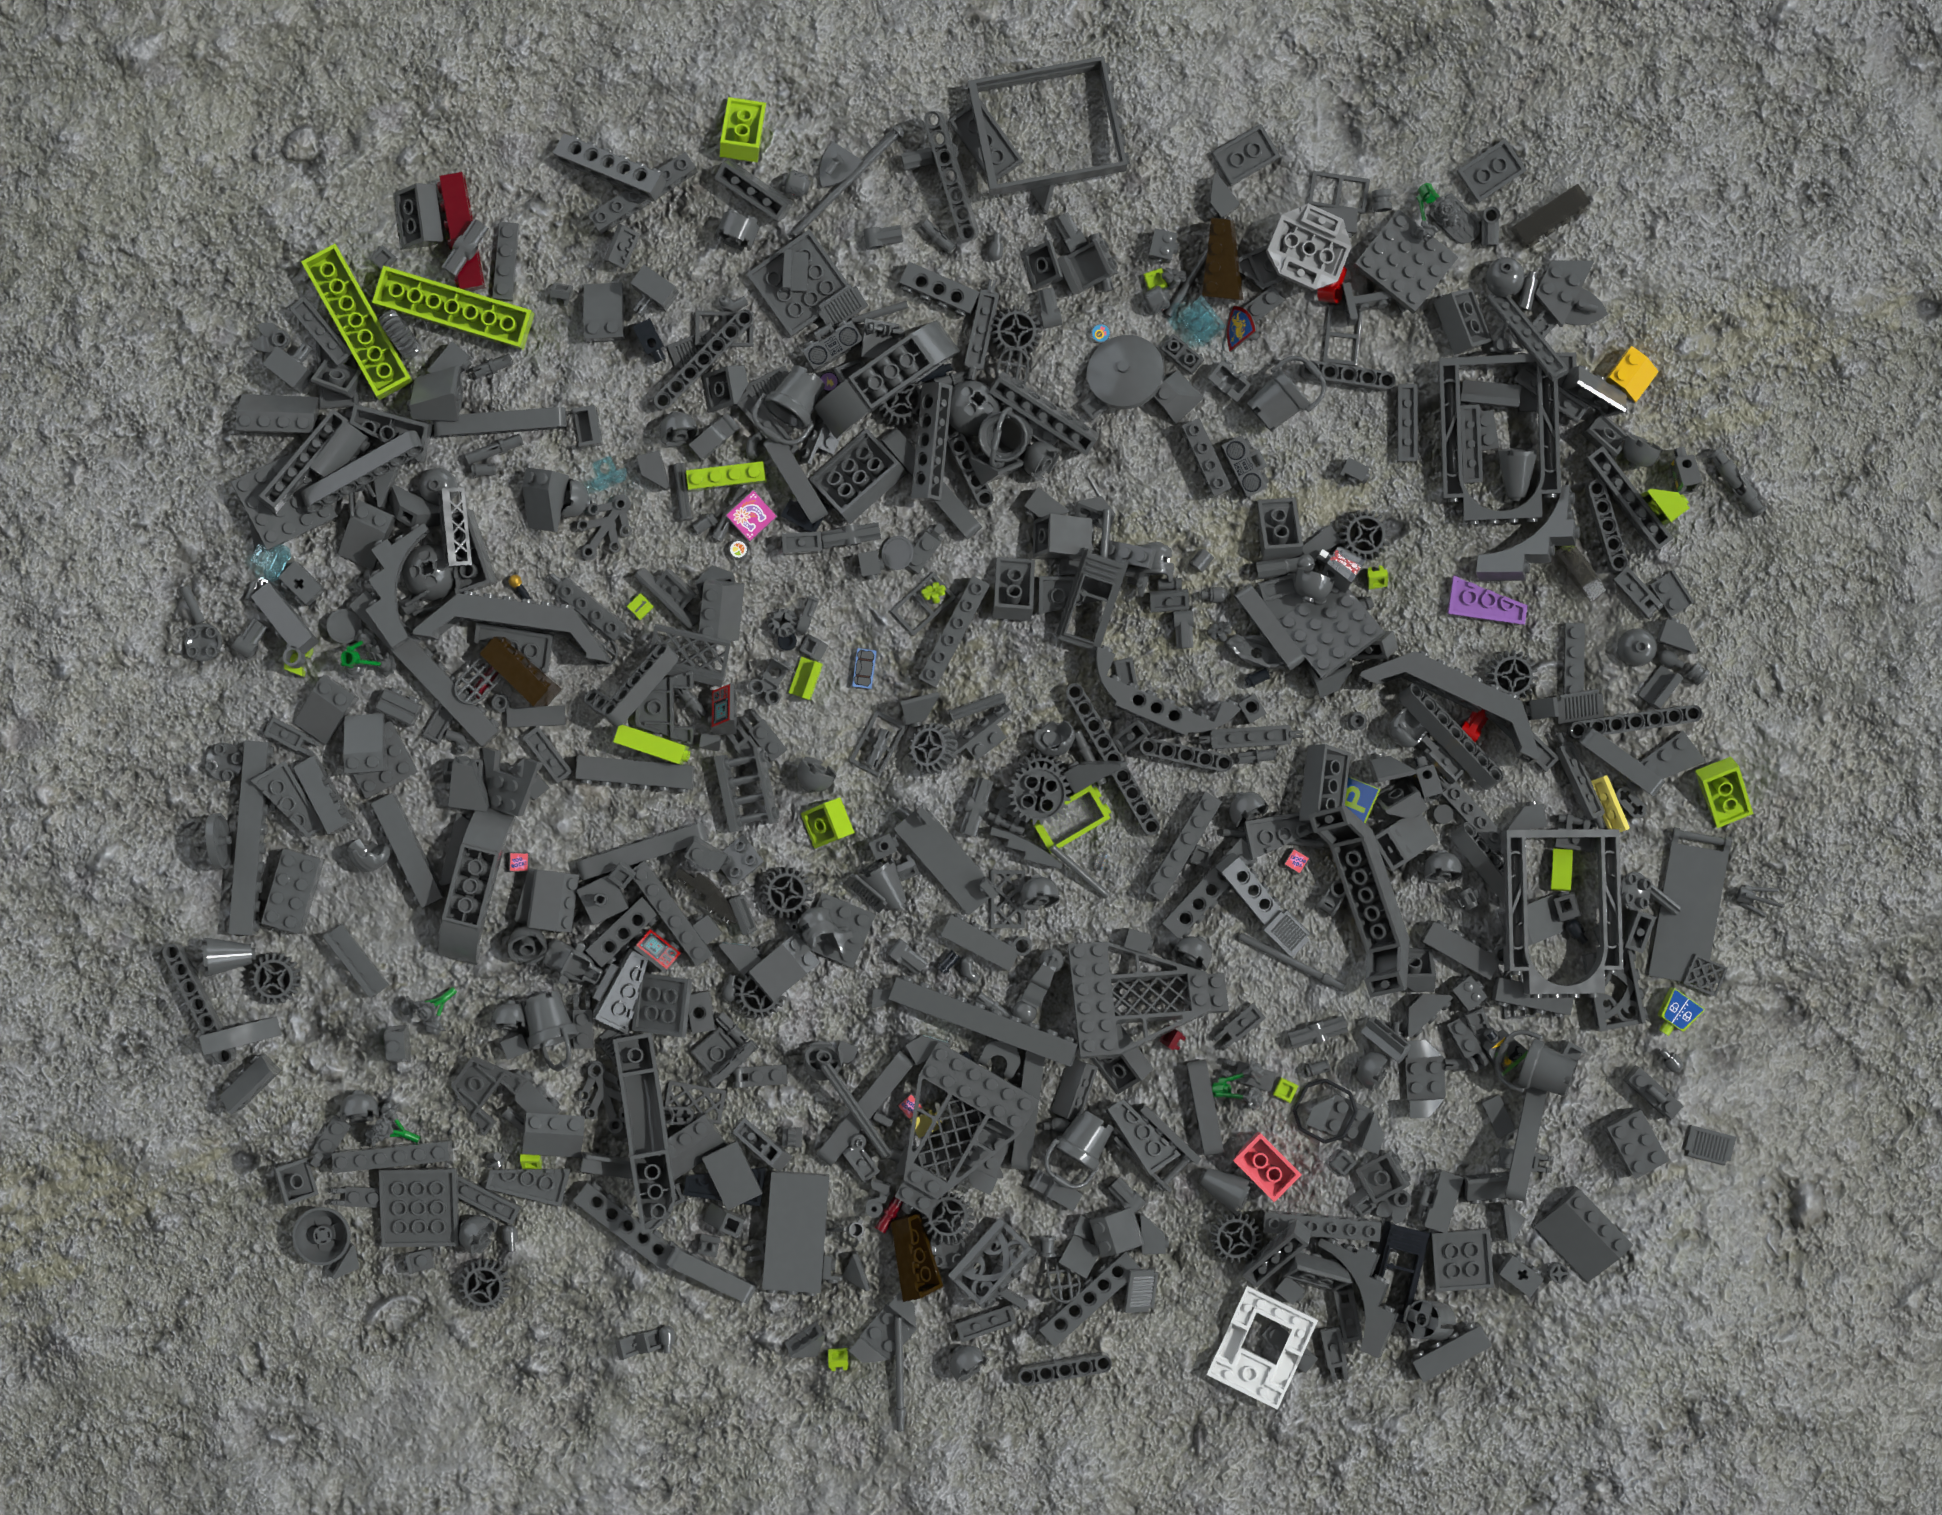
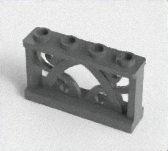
M1623 947V956L1626 959V964L1623 966V970H1617V974H1613L1627 986L1621 999L1616 1003L1613 997L1598 993L1599 997H1590L1596 1031L1602 1032L1646 1023L1645 1018L1648 1015L1646 1007L1642 1005L1641 999H1644V994L1638 984L1640 973L1638 969H1635L1636 953L1634 950ZM1597 952L1582 954L1585 975L1593 967ZM1611 974L1606 975L1605 986L1609 983ZM1632 994H1633V999H1634V1001H1633V1000H1629ZM1604 1000H1610L1613 1007L1611 1008L1610 1004L1607 1007H1604ZM1633 1006L1636 1013L1633 1018L1627 1019L1621 1014L1620 1010L1623 1008L1625 1012L1630 1013L1628 1008ZM1615 1014L1621 1020L1620 1022L1606 1023V1020Z
M999 1218L948 1276L981 1308L987 1309L995 1303V1298L1000 1293L1008 1289L1011 1280L1021 1274V1269L1033 1261L1037 1251L1005 1220ZM1008 1231L1016 1240L1008 1243L1004 1233ZM994 1244H997V1249L1001 1246L997 1251H992L991 1249ZM1013 1245H1021L1023 1247V1253L1018 1258H1015L1014 1255L1018 1250L1009 1249ZM1003 1253L1002 1271L993 1275H983L985 1272L983 1256L985 1254L996 1256ZM977 1263H980V1265H981L980 1271H979L978 1274H976L979 1269H976V1270H975V1269H974V1266H975ZM965 1277L974 1280L971 1289L962 1281ZM979 1282H982L980 1285L982 1292L984 1287L989 1288L985 1296L977 1294L976 1289Z

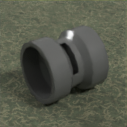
M1390 189L1372 191V198L1375 201L1373 204L1374 212H1385L1393 209L1392 203L1389 201L1391 197Z

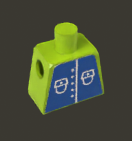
M1670 987L1657 1016L1664 1020L1659 1031L1667 1036L1671 1034L1674 1028L1684 1032L1705 1009L1677 989Z

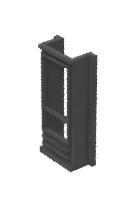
M1084 547L1056 634L1060 635V640L1096 651L1097 647H1101L1129 561L1121 559V562L1108 559L1091 553L1092 549ZM1087 576L1112 584L1108 599L1087 593L1086 590L1081 591L1084 577ZM1079 593L1082 596H1089L1107 602L1094 641L1066 633Z

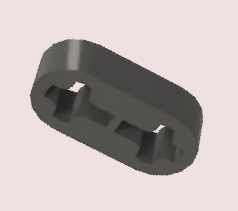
M1621 787L1615 791L1620 806L1630 817L1639 819L1645 816L1647 811L1645 804L1631 789ZM1620 792H1627L1628 794L1626 795V797L1630 801L1628 802L1625 799L1621 800ZM1632 803L1636 807H1641L1639 810L1640 814H1633L1634 808L1631 806Z

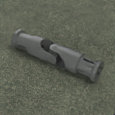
M1722 446L1707 456L1708 459H1712L1718 467L1717 471L1729 482L1731 489L1742 504L1746 505L1752 512V517H1757L1768 507L1761 503L1753 487L1739 473L1734 462L1727 458L1722 451ZM1744 483L1746 492H1741L1737 488Z

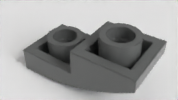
M1174 334L1161 347L1164 353L1191 375L1204 361L1203 357L1189 348L1188 344Z

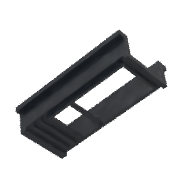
M1385 1220L1377 1251L1381 1255L1372 1276L1374 1277L1376 1274L1384 1277L1386 1266L1390 1269L1395 1268L1412 1273L1402 1315L1398 1314L1396 1322L1406 1324L1403 1321L1404 1312L1408 1305H1412L1414 1302L1431 1232L1395 1225L1393 1222ZM1393 1248L1416 1254L1413 1270L1396 1266L1393 1263L1388 1264L1390 1249Z

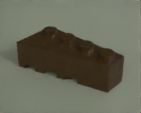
M1211 218L1202 296L1244 300L1234 220Z
M493 637L480 652V655L533 707L548 706L562 688L531 663L523 653L516 650L506 637Z
M920 1212L902 1216L892 1221L891 1227L903 1302L921 1299L944 1287Z

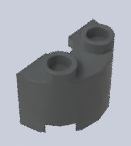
M1222 360L1208 377V380L1224 396L1228 395L1234 402H1238L1251 386V383L1248 382L1249 378L1242 372L1237 374L1233 370L1234 365L1228 360Z

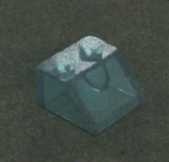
M1202 296L1181 314L1182 324L1187 329L1190 328L1194 332L1193 337L1197 343H1202L1204 346L1220 335L1225 328V324Z

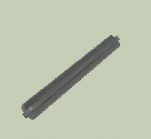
M829 1062L824 1063L821 1066L823 1073L881 1157H887L891 1152L831 1064Z

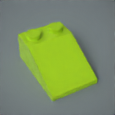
M728 97L719 157L758 163L766 109L765 102Z
M1731 756L1695 771L1700 789L1717 828L1753 814L1739 765Z

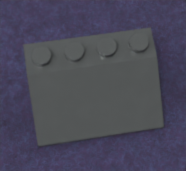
M866 428L809 480L838 513L851 524L902 479L907 472L898 460Z
M1576 1186L1534 1225L1536 1230L1587 1283L1619 1260L1633 1246L1624 1234Z

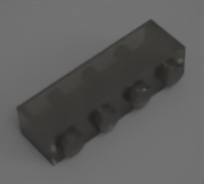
M1576 184L1514 225L1510 230L1522 248L1526 246L1531 248L1540 242L1538 238L1545 235V237H1548L1556 231L1554 228L1558 225L1563 227L1571 222L1570 217L1577 214L1580 216L1588 210L1587 206L1591 202L1579 184Z

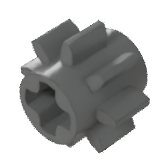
M1467 887L1457 893L1459 898L1456 899V902L1460 908L1465 907L1466 910H1470L1479 905L1477 899L1481 898L1477 889L1472 890L1471 887Z

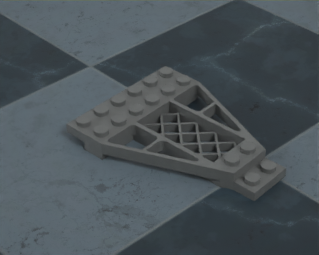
M1110 942L1068 944L1067 946L1080 1059L1118 1058V1056L1194 1019L1211 1013H1225L1229 1011L1224 973L1207 974L1205 971ZM1107 949L1133 956L1136 973L1111 974ZM1139 958L1176 970L1143 973L1140 970ZM1162 979L1173 980L1169 984H1167ZM1147 980H1154V981L1150 984V986H1148L1145 982H1143V981H1147ZM1175 980L1184 986L1180 993L1170 987ZM1135 981L1131 987L1124 983ZM1156 982L1165 987L1160 995L1151 988ZM1137 983L1146 989L1141 996L1132 990ZM1118 984L1127 990L1122 997L1113 991ZM1186 989L1188 1000L1181 996ZM1167 990L1176 996L1171 1003L1162 997ZM1148 991L1157 998L1152 1005L1143 999ZM1128 993L1138 999L1133 1006L1124 1000ZM1113 997H1115L1118 1000L1115 1006L1113 1002ZM1177 999L1187 1005L1182 1012L1173 1006ZM1158 1000L1167 1006L1163 1013L1153 1007ZM1139 1002L1148 1007L1144 1014L1135 1009ZM1120 1003L1129 1009L1124 1016L1115 1010ZM1150 1010L1154 1012L1153 1014H1147ZM1180 1020L1156 1033L1148 1035L1146 1022ZM1141 1022L1144 1038L1120 1049L1116 1024Z
M938 1041L918 1077L904 1181L895 1197L929 1216L940 1197L1022 1133L1040 1100ZM923 1079L940 1087L948 1094L937 1115H932L919 1107ZM952 1096L958 1098V1100L950 1101ZM961 1101L963 1113L953 1115L950 1104ZM964 1102L975 1109L966 1112ZM948 1105L950 1116L940 1118ZM918 1111L930 1117L932 1123L914 1152L912 1149ZM978 1111L980 1122L970 1125L967 1113ZM981 1112L986 1114L984 1119H982ZM964 1115L967 1126L956 1128L954 1117ZM951 1118L954 1129L943 1132L941 1120ZM989 1118L998 1121L1015 1132L1013 1136L994 1151L978 1142V1137ZM938 1123L941 1133L931 1135ZM980 1125L973 1137L970 1127ZM968 1128L971 1139L960 1142L957 1131ZM955 1132L957 1143L947 1145L944 1134ZM941 1135L944 1146L933 1149L931 1137ZM928 1140L931 1150L921 1152ZM970 1142L963 1154L961 1144ZM958 1145L961 1156L950 1159L948 1147ZM974 1145L989 1152V1155L961 1177H956ZM945 1148L948 1160L937 1162L934 1151ZM932 1152L934 1163L924 1166L921 1154ZM917 1157H919L921 1166L915 1163ZM960 1159L958 1165L953 1171L951 1161ZM948 1162L951 1173L941 1176L938 1164ZM935 1165L937 1175L925 1168ZM947 1176H951V1177L949 1178L948 1182H947L946 1180L942 1179V1178H943V1177H947Z

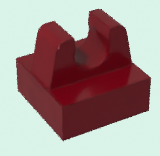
M1174 1029L1162 1035L1159 1042L1172 1050H1179L1180 1047L1177 1045L1179 1040L1185 1041L1186 1038L1183 1036V1033Z

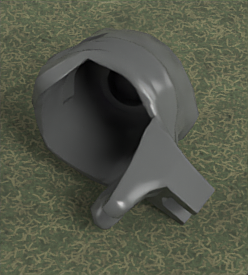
M1151 542L1141 546L1156 550L1151 569L1142 567L1126 569L1125 576H1130L1128 577L1127 584L1136 585L1140 597L1144 596L1149 575L1165 574L1168 577L1169 583H1172L1174 563H1170L1172 550L1168 545H1164L1161 542Z
M809 908L799 919L800 929L804 931L802 936L810 949L816 948V943L828 940L832 943L833 950L838 951L841 956L845 955L844 944L846 940L853 938L852 931H847L846 926L837 928L831 920L828 908Z

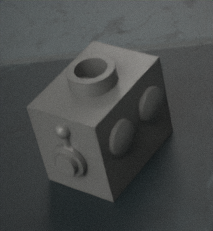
M1155 228L1148 258L1154 259L1156 262L1171 263L1173 254L1177 255L1179 243H1176L1178 233L1170 232L1167 229L1160 230Z
M1470 975L1464 976L1461 980L1458 979L1455 985L1450 988L1451 992L1467 1011L1479 1007L1480 1003L1487 998L1486 994L1482 991L1484 986L1478 979L1474 980Z

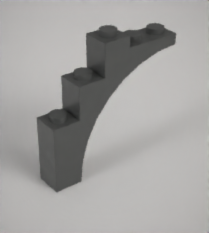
M1562 485L1554 512L1533 536L1510 549L1492 554L1478 555L1476 573L1479 581H1526V574L1530 572V563H1551V556L1555 555V546H1576V538L1580 537V528L1576 526L1573 509L1571 510L1572 504H1575V493L1571 491L1570 485Z
M424 523L413 526L410 529L411 532L406 536L400 535L394 540V544H391L388 539H381L371 549L384 569L382 571L380 569L376 570L370 575L371 578L368 579L381 599L379 601L375 599L367 605L366 612L394 650L410 640L398 612L397 588L400 573L408 555L430 533Z
M1321 1238L1318 1246L1332 1253L1345 1265L1360 1289L1366 1319L1360 1350L1380 1358L1398 1317V1313L1394 1312L1395 1308L1386 1304L1381 1306L1389 1284L1385 1282L1386 1279L1376 1274L1374 1277L1372 1276L1381 1254L1376 1253L1377 1249L1369 1245L1359 1247L1358 1252H1355L1356 1248L1345 1244V1246L1337 1244L1338 1240L1335 1238Z

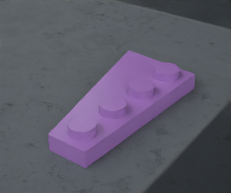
M1452 577L1447 614L1525 625L1528 605L1494 593L1459 577Z

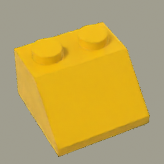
M1631 346L1625 351L1605 380L1610 385L1620 387L1621 391L1636 403L1659 371L1648 357Z

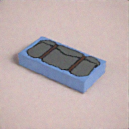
M857 648L852 687L872 689L877 651Z

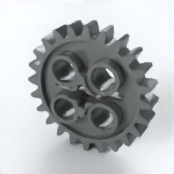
M1038 762L1035 768L1028 764V771L1022 767L1023 774L1016 773L1018 780H1011L1015 786L1009 787L1013 794L1008 795V797L1014 798L1010 805L1017 806L1013 812L1020 811L1019 818L1024 815L1026 816V823L1031 818L1033 825H1035L1037 820L1043 825L1045 819L1050 824L1051 817L1058 820L1057 813L1064 815L1061 810L1062 807L1068 808L1065 801H1071V799L1066 797V794L1071 793V791L1066 790L1065 787L1070 783H1063L1066 776H1059L1061 770L1054 772V765L1047 769V763H1044L1042 768H1040ZM1029 777L1037 779V786L1035 788L1027 786L1026 781ZM1044 777L1042 792L1045 793V796L1040 798L1039 810L1035 811L1037 795H1034V792L1039 790L1040 779ZM1050 780L1056 783V790L1053 792H1049L1045 787L1046 783ZM1031 796L1034 803L1031 807L1023 805L1024 797ZM1044 800H1050L1053 803L1051 810L1045 811L1042 808Z

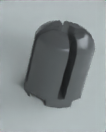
M1419 1300L1412 1305H1408L1404 1312L1403 1321L1406 1322L1409 1334L1417 1339L1438 1341L1446 1339L1453 1333L1454 1329L1441 1324L1456 1325V1317L1452 1308L1439 1301Z

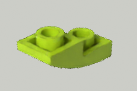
M1553 848L1551 890L1571 891L1573 850Z

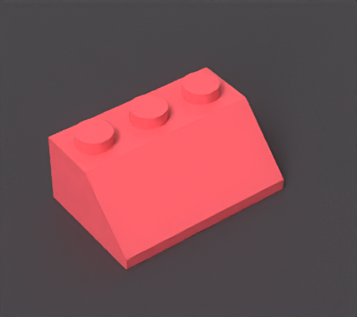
M1257 1132L1233 1159L1273 1202L1302 1175L1260 1132Z

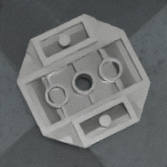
M1308 203L1279 217L1266 253L1279 276L1314 291L1338 281L1352 246L1342 218ZM1304 246L1310 247L1311 254L1305 252Z

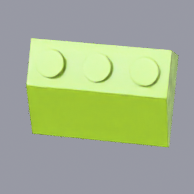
M1649 489L1640 494L1663 525L1672 522L1690 508L1687 505L1689 502L1686 497L1678 492Z

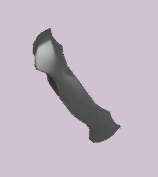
M1235 634L1224 643L1225 648L1246 663L1260 668H1286L1262 636H1241ZM1257 649L1261 652L1262 656L1255 658L1252 656L1251 651Z

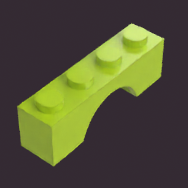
M763 461L686 470L688 490L690 492L710 490L722 486L767 483Z

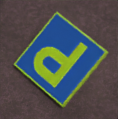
M1348 776L1345 806L1366 823L1380 789Z

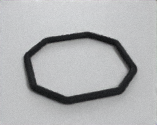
M1321 1079L1306 1084L1293 1108L1298 1129L1325 1144L1346 1137L1358 1112L1352 1093L1328 1079ZM1325 1082L1348 1094L1354 1110L1343 1134L1326 1140L1302 1128L1297 1114V1108L1307 1089Z

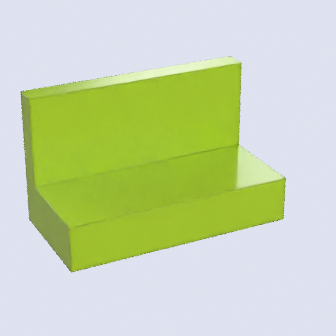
M801 657L789 693L811 701L823 664Z

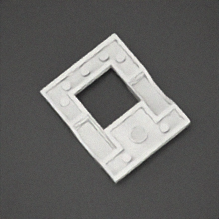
M1247 1286L1207 1375L1278 1410L1318 1319ZM1256 1313L1292 1329L1277 1364L1242 1348Z

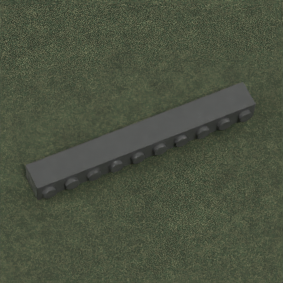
M365 590L349 605L352 610L482 747H485L501 732L498 728L500 724L493 717L489 718L485 714L487 710L480 703L468 705L459 701L454 690L458 679L453 675L450 677L445 672L447 668L440 661L436 662L432 658L434 654L427 647L423 648L419 644L421 640L413 633L409 634L406 630L407 625L403 621V627L410 640L394 650L366 612L367 605L375 599L379 601L381 598L376 592ZM465 689L459 697L465 700L471 693Z
M244 741L229 934L252 936L256 935V932L260 929L258 912L261 911L262 902L259 901V896L263 891L261 874L265 870V863L262 862L263 854L266 853L264 835H267L268 832L266 816L269 815L270 806L267 804L268 797L251 780L273 768L270 766L271 758L274 757V747L271 742Z
M905 975L902 978L896 977L889 1000L1069 1067L1073 1065L1079 1049L1078 1043H1075L1076 1039L1065 1035V1038L1057 1036L1058 1032L1048 1028L1047 1031L1040 1030V1025L1029 1022L1028 1025L1021 1023L1022 1019L1013 1015L1010 1018L1003 1016L1004 1012L994 1008L992 1011L986 1010V1005L975 1002L974 1005L967 1002V998L959 995L956 998L949 996L950 992L940 988L938 991L932 990V985L921 982L920 985L916 984L911 977Z

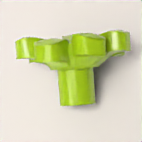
M934 582L933 587L931 585L926 586L921 591V594L925 600L932 598L933 603L937 604L940 602L939 596L945 595L946 588L944 585H939V582Z

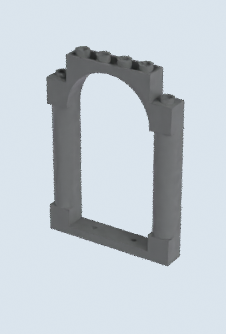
M1530 354L1439 358L1438 383L1440 391L1442 499H1447V502H1459V498H1462V520L1467 521V525L1479 524V520H1487V524L1499 523L1498 520L1506 519V523H1517L1518 519L1526 518V522H1538L1537 518L1542 517V495L1544 494L1545 498H1556V494L1561 493L1558 379L1552 382ZM1535 363L1540 462L1537 486L1531 497L1521 506L1508 511L1490 510L1478 504L1470 496L1463 480L1459 367Z
M1619 829L1501 831V854H1504L1506 925L1504 971H1511V975H1523L1524 994H1530V998H1542V994H1549V998H1561V994H1568V998H1580V994H1587V997H1599L1598 993H1605V974H1617V970H1623ZM1526 838H1594L1595 854H1598L1600 947H1597L1596 960L1589 973L1580 981L1571 985L1562 986L1549 982L1537 972L1530 959L1528 947Z

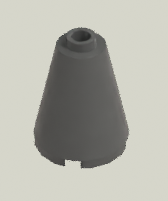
M1522 448L1498 450L1507 497H1511L1512 501H1522L1523 497H1526L1537 450L1528 449V451H1525Z
M886 856V861L879 859L864 868V874L859 873V877L886 899L885 901L888 903L886 907L889 910L899 911L905 907L904 903L907 900L895 861L892 856Z
M203 938V943L207 942V945H203V963L205 969H208V972H204L205 977L250 965L252 960H256L255 948H251V944Z
M1211 1168L1207 1171L1203 1170L1199 1177V1181H1201L1200 1186L1236 1216L1239 1215L1237 1209H1243L1252 1191L1249 1187L1250 1184L1253 1186L1255 1184L1251 1179Z

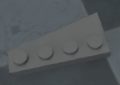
M477 622L475 643L486 647L493 637H506L512 643L511 645L523 653L538 669L546 673L549 672L554 634Z

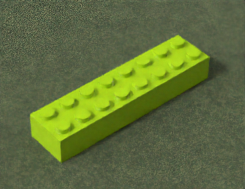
M333 244L301 261L376 397L381 400L413 382L388 335L380 325L378 317L338 246Z
M387 266L382 268L372 303L377 307L387 310L393 309L403 315L523 351L535 315L532 310Z

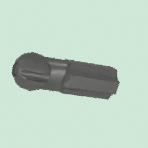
M953 143V147H954V150H955V153H956V157H958V155H959L958 146ZM932 147L901 154L904 171L936 164ZM944 152L942 154V160L944 162L949 161V154L947 152Z
M1303 554L1296 558L1256 562L1258 579L1285 576L1290 573H1297L1298 569L1305 570L1304 573H1308L1314 569V559L1308 554Z

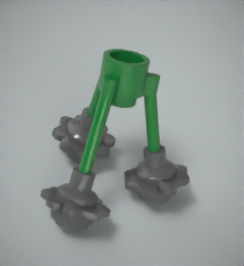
M1425 183L1419 187V195L1416 199L1419 202L1422 222L1414 234L1418 239L1430 241L1434 238L1438 229L1436 225H1429L1428 221H1426L1423 202L1430 204L1436 201L1433 211L1438 213L1440 217L1445 215L1442 220L1443 227H1454L1456 224H1459L1461 210H1453L1455 208V199L1451 198L1450 195L1440 197L1431 183Z
M368 628L360 629L358 635L355 636V640L358 642L352 646H347V650L341 654V666H345L343 672L347 674V678L359 679L360 675L363 676L365 674L364 669L366 665L377 666L379 673L384 674L385 677L393 674L396 669L394 656L389 653L382 656L384 658L382 660L369 661L362 660L359 653L354 651L357 647L367 651L366 644L374 646L377 643L375 639L376 634L370 632Z
M1250 1060L1248 1070H1244L1243 1073L1219 1078V1082H1214L1212 1086L1214 1098L1243 1099V1101L1248 1102V1108L1255 1111L1256 1108L1261 1107L1264 1100V1095L1260 1092V1089L1254 1086L1249 1090V1094L1231 1093V1085L1226 1082L1242 1077H1251L1255 1082L1259 1083L1260 1078L1264 1076L1263 1067L1260 1063Z

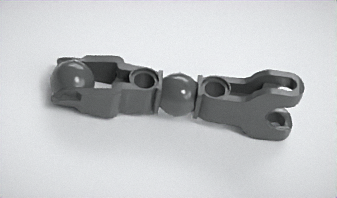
M1047 949L1042 952L1039 958L1040 966L1032 975L1021 997V1001L1017 1002L1013 1007V1016L1021 1018V1023L1028 1025L1029 1022L1034 1021L1037 1009L1050 987L1054 973L1063 966V956L1056 949ZM997 1039L987 1042L978 1063L986 1065L993 1056H1003L1007 1061L1004 1076L1011 1079L1021 1061L1018 1047Z

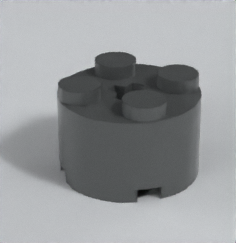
M730 208L728 212H724L715 236L718 239L722 237L724 239L723 243L739 250L747 247V251H750L759 231V226L756 224L757 219L752 216L744 217L738 211Z

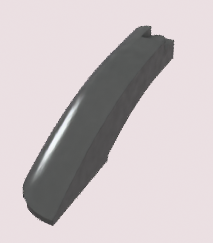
M652 1033L613 1039L625 1114L629 1157L642 1234L654 1231L668 1219L673 1210L676 1195Z

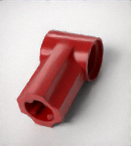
M1343 267L1336 283L1318 289L1317 297L1319 301L1339 303L1343 295L1341 286L1347 272L1345 267Z
M1483 709L1481 712L1478 711V713L1473 711L1467 721L1465 720L1461 725L1463 726L1462 729L1474 742L1479 738L1482 732L1481 729L1488 720L1485 714L1486 710Z

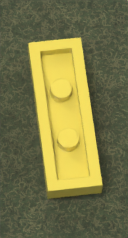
M1608 775L1591 780L1604 808L1603 819L1607 828L1619 829V832L1628 830L1630 827Z

